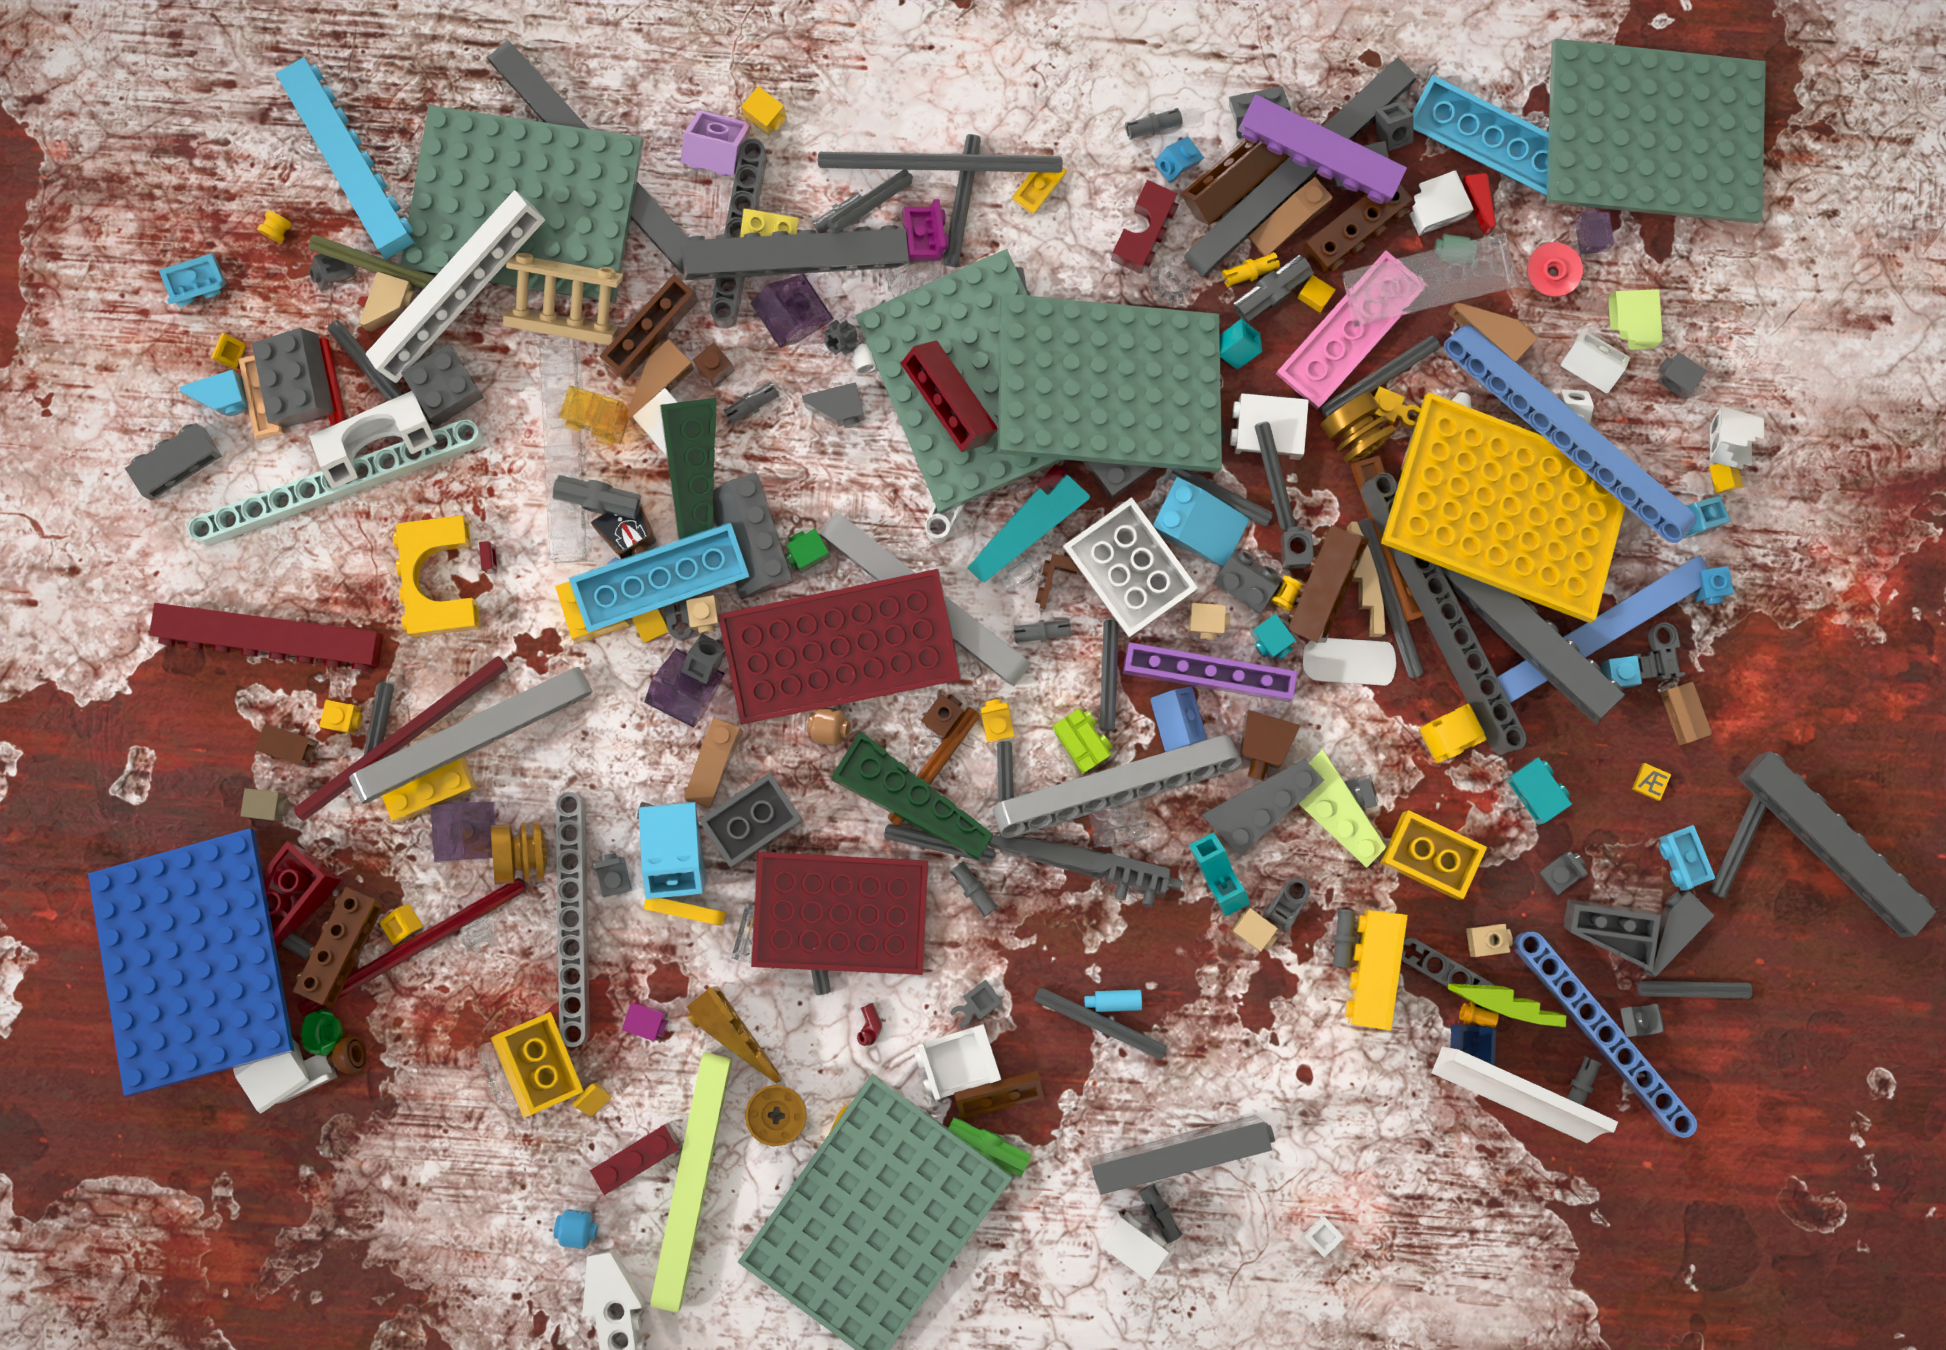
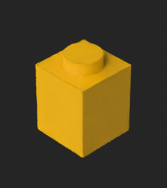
M759 86L741 106L744 117L767 135H770L773 130H779L786 120L784 105Z

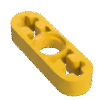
M645 898L643 907L646 910L724 926L727 913L664 898Z

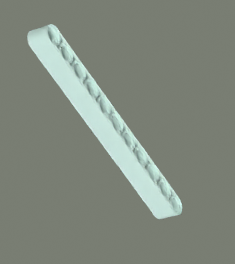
M460 420L432 431L437 443L441 439H448V444L443 450H437L436 443L422 449L420 457L411 460L410 452L403 441L353 459L357 475L360 469L368 467V475L363 479L357 478L338 488L331 489L323 472L320 471L197 516L190 521L188 533L194 540L202 544L214 545L474 450L483 443V432L471 420ZM468 429H474V436L470 440H463V433ZM392 457L395 458L394 466L390 469H384L385 461ZM315 486V494L311 498H306V490L309 487ZM289 496L287 506L280 508L279 502L281 498ZM262 505L263 511L261 515L254 518L253 510L257 506ZM235 515V524L227 527V519ZM209 525V533L201 537V528Z

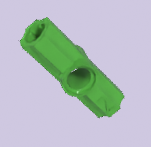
M953 1117L948 1129L1007 1172L1022 1177L1031 1158L1030 1153L1005 1142L1004 1138L983 1128L980 1130L959 1118Z

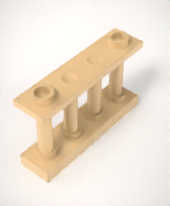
M529 253L514 254L507 262L506 268L518 270L516 306L511 307L503 316V326L610 345L618 336L619 326L611 325L609 322L611 287L617 288L623 280L622 273H616L614 269L607 267L594 269L533 258V255ZM529 272L545 275L543 311L541 312L532 311L527 307ZM557 277L573 280L571 310L568 317L557 315L554 312ZM584 282L600 285L598 318L595 322L584 320L581 317Z

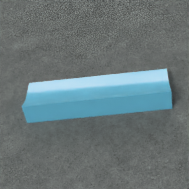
M1432 75L1412 113L1413 130L1547 196L1549 132Z
M726 523L568 577L587 632H591L747 578L749 574L731 523Z

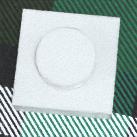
M1323 1215L1303 1234V1237L1324 1258L1345 1238Z

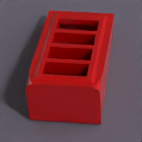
M1482 173L1465 176L1462 185L1484 235H1489L1495 228L1496 221L1488 174Z

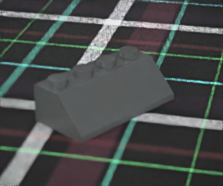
M757 472L730 480L713 490V517L716 526L731 523L749 577L735 582L740 599L742 600L793 583L794 581Z

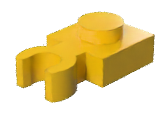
M1379 386L1374 398L1380 407L1372 416L1376 418L1387 416V422L1393 424L1395 419L1399 418L1404 426L1412 428L1415 422L1408 419L1407 413L1413 412L1418 415L1421 410L1420 407L1416 405H1402L1404 396Z

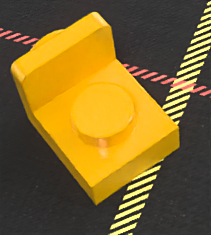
M1001 699L985 702L986 707L980 708L987 743L1015 738L1008 702L1002 703Z
M325 700L319 727L355 735L356 729L361 727L363 714L360 712L361 707Z

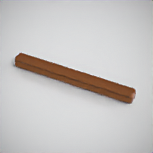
M971 707L966 708L917 775L918 778L931 785L979 719L980 715L976 710ZM892 813L888 815L889 821L896 826H901L904 822L903 819Z

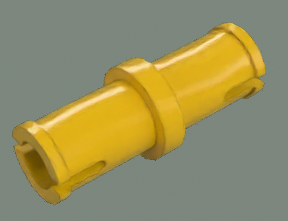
M1273 252L1256 260L1250 258L1245 260L1242 265L1223 270V280H1228L1224 282L1225 285L1231 287L1248 279L1254 281L1262 274L1280 269L1279 260H1274L1277 258V255Z

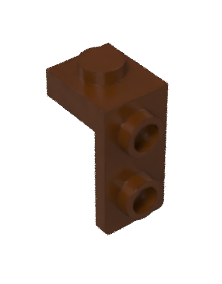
M1067 552L1064 553V556L1052 553L1051 561L1045 560L1042 576L1047 577L1044 588H1038L1035 603L1040 604L1039 611L1045 612L1054 570L1082 576V572Z
M265 724L257 742L256 750L309 768L317 755L319 741Z

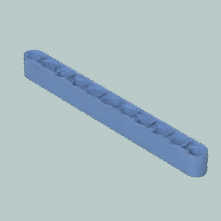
M1463 325L1445 341L1444 350L1451 359L1665 540L1671 543H1678L1694 527L1696 517L1687 506L1477 329L1470 325Z

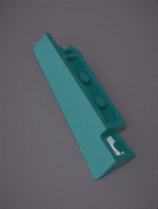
M1067 474L1048 495L1039 487L980 551L967 569L981 582H986L1089 500V494Z

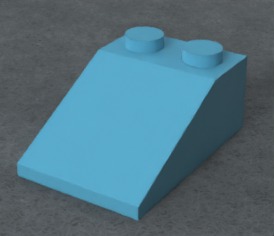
M1177 477L1153 527L1161 538L1223 568L1234 552L1250 518L1205 490Z

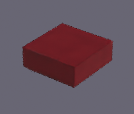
M489 541L479 542L481 570L487 574L497 573L496 546Z

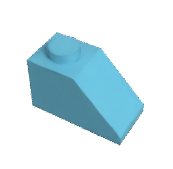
M233 369L179 387L180 391L190 399L222 415L235 416L243 412L242 409L248 408L242 377Z
M1720 496L1698 501L1687 506L1695 514L1696 524L1683 539L1731 522Z

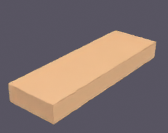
M254 355L240 358L239 364L254 438L260 440L284 434L283 427L267 422Z

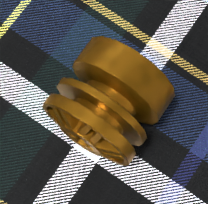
M1369 391L1336 410L1320 424L1330 440L1341 436L1345 438L1338 446V452H1343L1350 447L1352 448L1343 457L1346 464L1361 458L1363 459L1374 453L1396 432L1393 425L1382 430L1379 429L1388 421L1387 416H1382L1375 420L1371 417L1380 406Z
M540 821L533 822V835H526V823H521L519 836H513L510 824L491 825L495 885L514 883L516 870H522L525 882H530L529 869L535 868L537 881H544V873L547 866L546 838L541 829Z
M782 1085L766 1086L755 1092L748 1101L745 1111L746 1126L751 1135L762 1144L772 1147L786 1145L795 1140L804 1130L807 1120L806 1105L801 1096L789 1087ZM775 1107H780V1112L785 1113V1118L780 1119L779 1124H775L774 1119L769 1118V1112H774Z

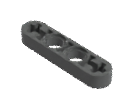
M1404 938L1403 946H1410L1412 943L1414 944L1413 950L1418 954L1423 955L1424 950L1428 953L1422 958L1420 966H1418L1416 963L1420 959L1415 956L1404 957L1406 952L1403 950L1401 962L1444 987L1448 988V983L1453 984L1452 976L1457 971H1461L1466 975V984L1472 985L1474 979H1476L1477 982L1474 985L1495 986L1488 980L1413 938ZM1432 957H1437L1442 963L1441 970L1436 974L1431 973L1427 969V961Z

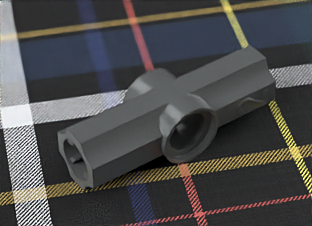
M1299 254L1275 272L1274 270L1264 276L1255 285L1254 289L1243 295L1233 304L1237 315L1246 323H1249L1269 307L1274 308L1292 293V290L1314 274L1311 265Z
M558 475L555 480L552 496L554 500L579 505L590 512L606 514L608 512L636 519L639 513L642 497L637 493L613 488L612 485L601 481L588 480L587 482L564 475Z

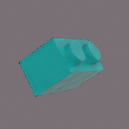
M1539 757L1532 759L1505 778L1537 825L1546 823L1572 805L1568 799L1570 798L1568 790L1561 783L1557 784L1552 777L1554 774L1552 768L1545 760L1541 761Z

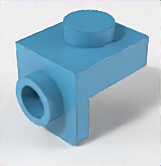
M1189 136L1167 146L1154 163L1167 181L1171 183L1182 172L1198 165L1204 159V156Z
M1729 567L1706 569L1700 572L1702 588L1694 592L1696 603L1706 601L1707 606L1724 603V598L1734 594Z

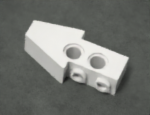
M615 1249L591 1253L587 1256L583 1317L595 1315L600 1350H645L644 1343L639 1342L637 1332L641 1330L639 1312L635 1313L634 1310L644 1306V1298ZM612 1303H619L623 1306L624 1315L622 1317H616L612 1314ZM622 1332L626 1334L628 1345H618L615 1341V1333Z

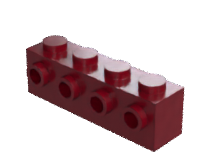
M936 340L913 346L900 364L961 453L984 446L998 430V427L939 342Z

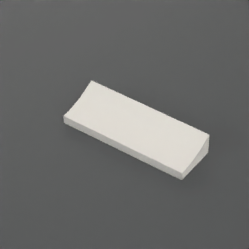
M1442 1046L1431 1072L1585 1143H1589L1601 1134L1614 1133L1618 1121L1457 1049Z

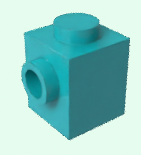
M1276 613L1250 633L1256 641L1254 643L1256 650L1262 657L1267 656L1270 660L1275 656L1279 660L1293 651L1290 645L1296 641Z

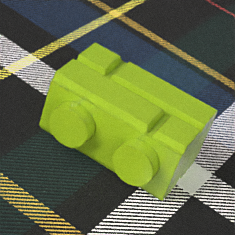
M1079 708L1054 724L1052 730L1083 775L1111 757L1109 750L1113 747L1104 734L1099 736L1094 729L1097 723L1088 710L1083 712Z

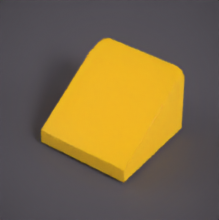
M1312 275L1297 299L1321 313L1336 289Z
M659 608L632 617V621L643 643L669 633Z
M410 904L396 908L379 922L393 946L399 944L423 927Z
M595 1082L573 1101V1106L586 1115L593 1116L610 1100L611 1096L598 1082Z

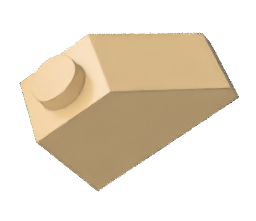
M377 272L359 324L366 331L372 332L396 320L415 300V288L409 281Z

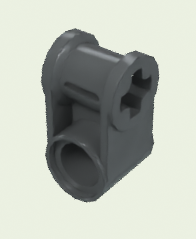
M1301 878L1288 879L1277 895L1271 900L1262 917L1264 919L1269 918L1281 926L1282 931L1286 933L1309 898L1310 887L1308 883ZM1295 882L1300 883L1303 887V894L1297 899L1292 898L1289 894V887ZM1277 910L1278 912H1280L1281 914H1283L1286 918H1283L1282 916H1280L1279 914H1277L1275 911Z

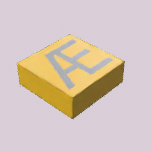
M1643 763L1632 790L1660 801L1671 774Z

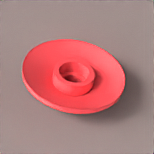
M1550 242L1541 245L1531 254L1527 264V275L1530 283L1538 292L1550 297H1560L1569 294L1578 286L1583 275V265L1579 255L1573 248L1563 243ZM1548 269H1555L1557 276H1550Z

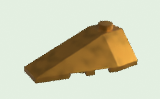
M718 986L710 987L687 1006L690 1011L687 1017L695 1028L700 1026L703 1031L777 1084L783 1080L778 1070Z

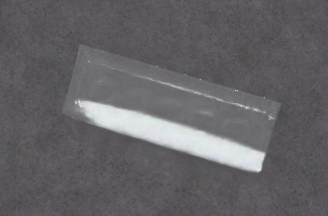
M1506 232L1342 273L1354 328L1522 286L1510 252Z

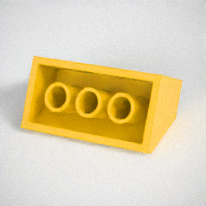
M1364 910V915H1359L1357 932H1361L1359 944L1355 943L1353 950V960L1357 961L1356 970L1351 972L1349 978V989H1353L1352 998L1347 1000L1345 1006V1017H1348L1349 1024L1391 1031L1408 915Z

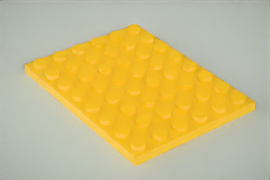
M1428 392L1424 396L1381 544L1592 623L1597 617L1625 505L1544 436Z

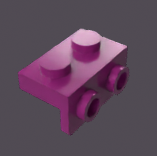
M933 199L931 207L904 206L902 218L904 229H906L909 260L940 261L944 250H947L949 245L948 234L944 233L943 229L946 216L945 210L941 209L940 199Z

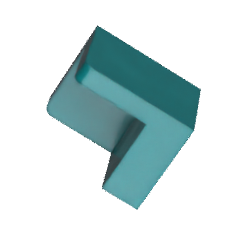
M1242 319L1219 335L1220 357L1236 369L1241 368L1262 352L1260 333Z

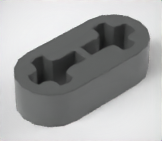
M690 597L680 602L681 611L676 612L674 603L664 606L668 631L677 640L684 641L689 639L694 632L690 628L686 600L690 599ZM677 616H681L682 622L688 625V628L684 629V634L682 635L677 630H673L675 626H678Z

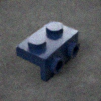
M1451 1025L1450 1048L1460 1050L1495 1066L1496 1028Z

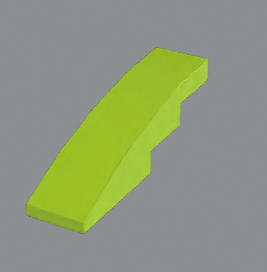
M1448 983L1450 991L1474 1004L1505 1016L1535 1024L1566 1027V1015L1555 1011H1540L1539 1002L1531 999L1513 998L1514 990L1507 987Z

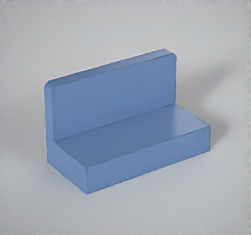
M1192 686L1175 689L1151 698L1152 708L1166 752L1207 740Z

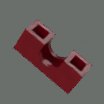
M1150 180L1146 181L1135 204L1134 212L1146 218L1149 227L1141 233H1134L1124 228L1112 252L1111 261L1139 274L1142 273L1144 266L1148 268L1151 266L1156 254L1152 249L1156 242L1161 244L1168 229L1163 226L1167 218L1173 219L1179 204L1175 203L1176 192Z
M668 1122L589 1171L603 1195H606L681 1149L683 1145Z

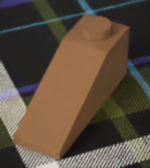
M1314 177L1251 233L1248 239L1263 256L1270 255V253L1277 250L1328 209L1333 197Z
M1458 302L1448 313L1461 326L1470 325L1477 329L1515 362L1538 339L1534 335V330L1528 324L1520 323L1517 319Z
M669 339L664 343L659 342L655 345L647 359L626 414L633 425L636 423L633 416L664 388L670 392L694 370L688 358Z
M713 717L701 746L684 798L711 809L743 730Z

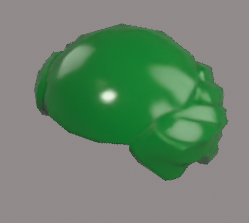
M320 1009L305 1017L300 1034L303 1038L301 1042L304 1044L306 1051L314 1055L327 1056L333 1051L336 1043L342 1039L343 1027L341 1021L334 1016L333 1012L328 1009Z

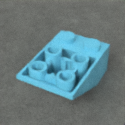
M696 802L639 807L641 865L645 898L653 899L703 894L706 886V875Z

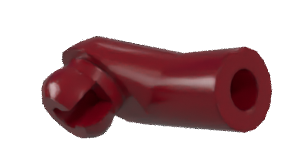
M874 1003L860 1008L866 1021L861 1032L857 1034V1041L862 1046H870L875 1043L883 1027Z

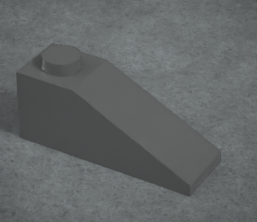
M1677 891L1665 902L1667 907L1661 913L1653 972L1644 970L1648 977H1656L1715 916L1690 891L1681 893Z

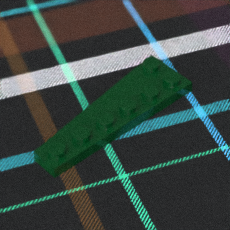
M716 398L660 405L678 540L712 528Z
M859 731L831 776L833 782L978 861L993 838V833L966 812L958 809L953 802L930 787V784L918 778L909 771L908 767L891 757L885 749L861 731Z

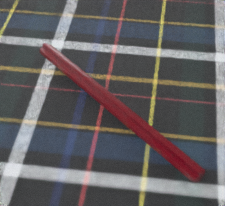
M496 656L294 807L295 814L300 820L306 821L352 786L349 776L398 752L508 669L507 664L500 656Z
M516 878L514 883L505 884L350 974L338 999L527 890L521 878ZM308 998L297 1005L303 1017L326 1007Z

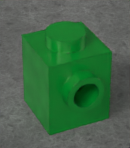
M816 529L806 534L804 531H801L790 537V543L786 544L789 550L785 554L793 569L798 566L801 573L830 558V554Z

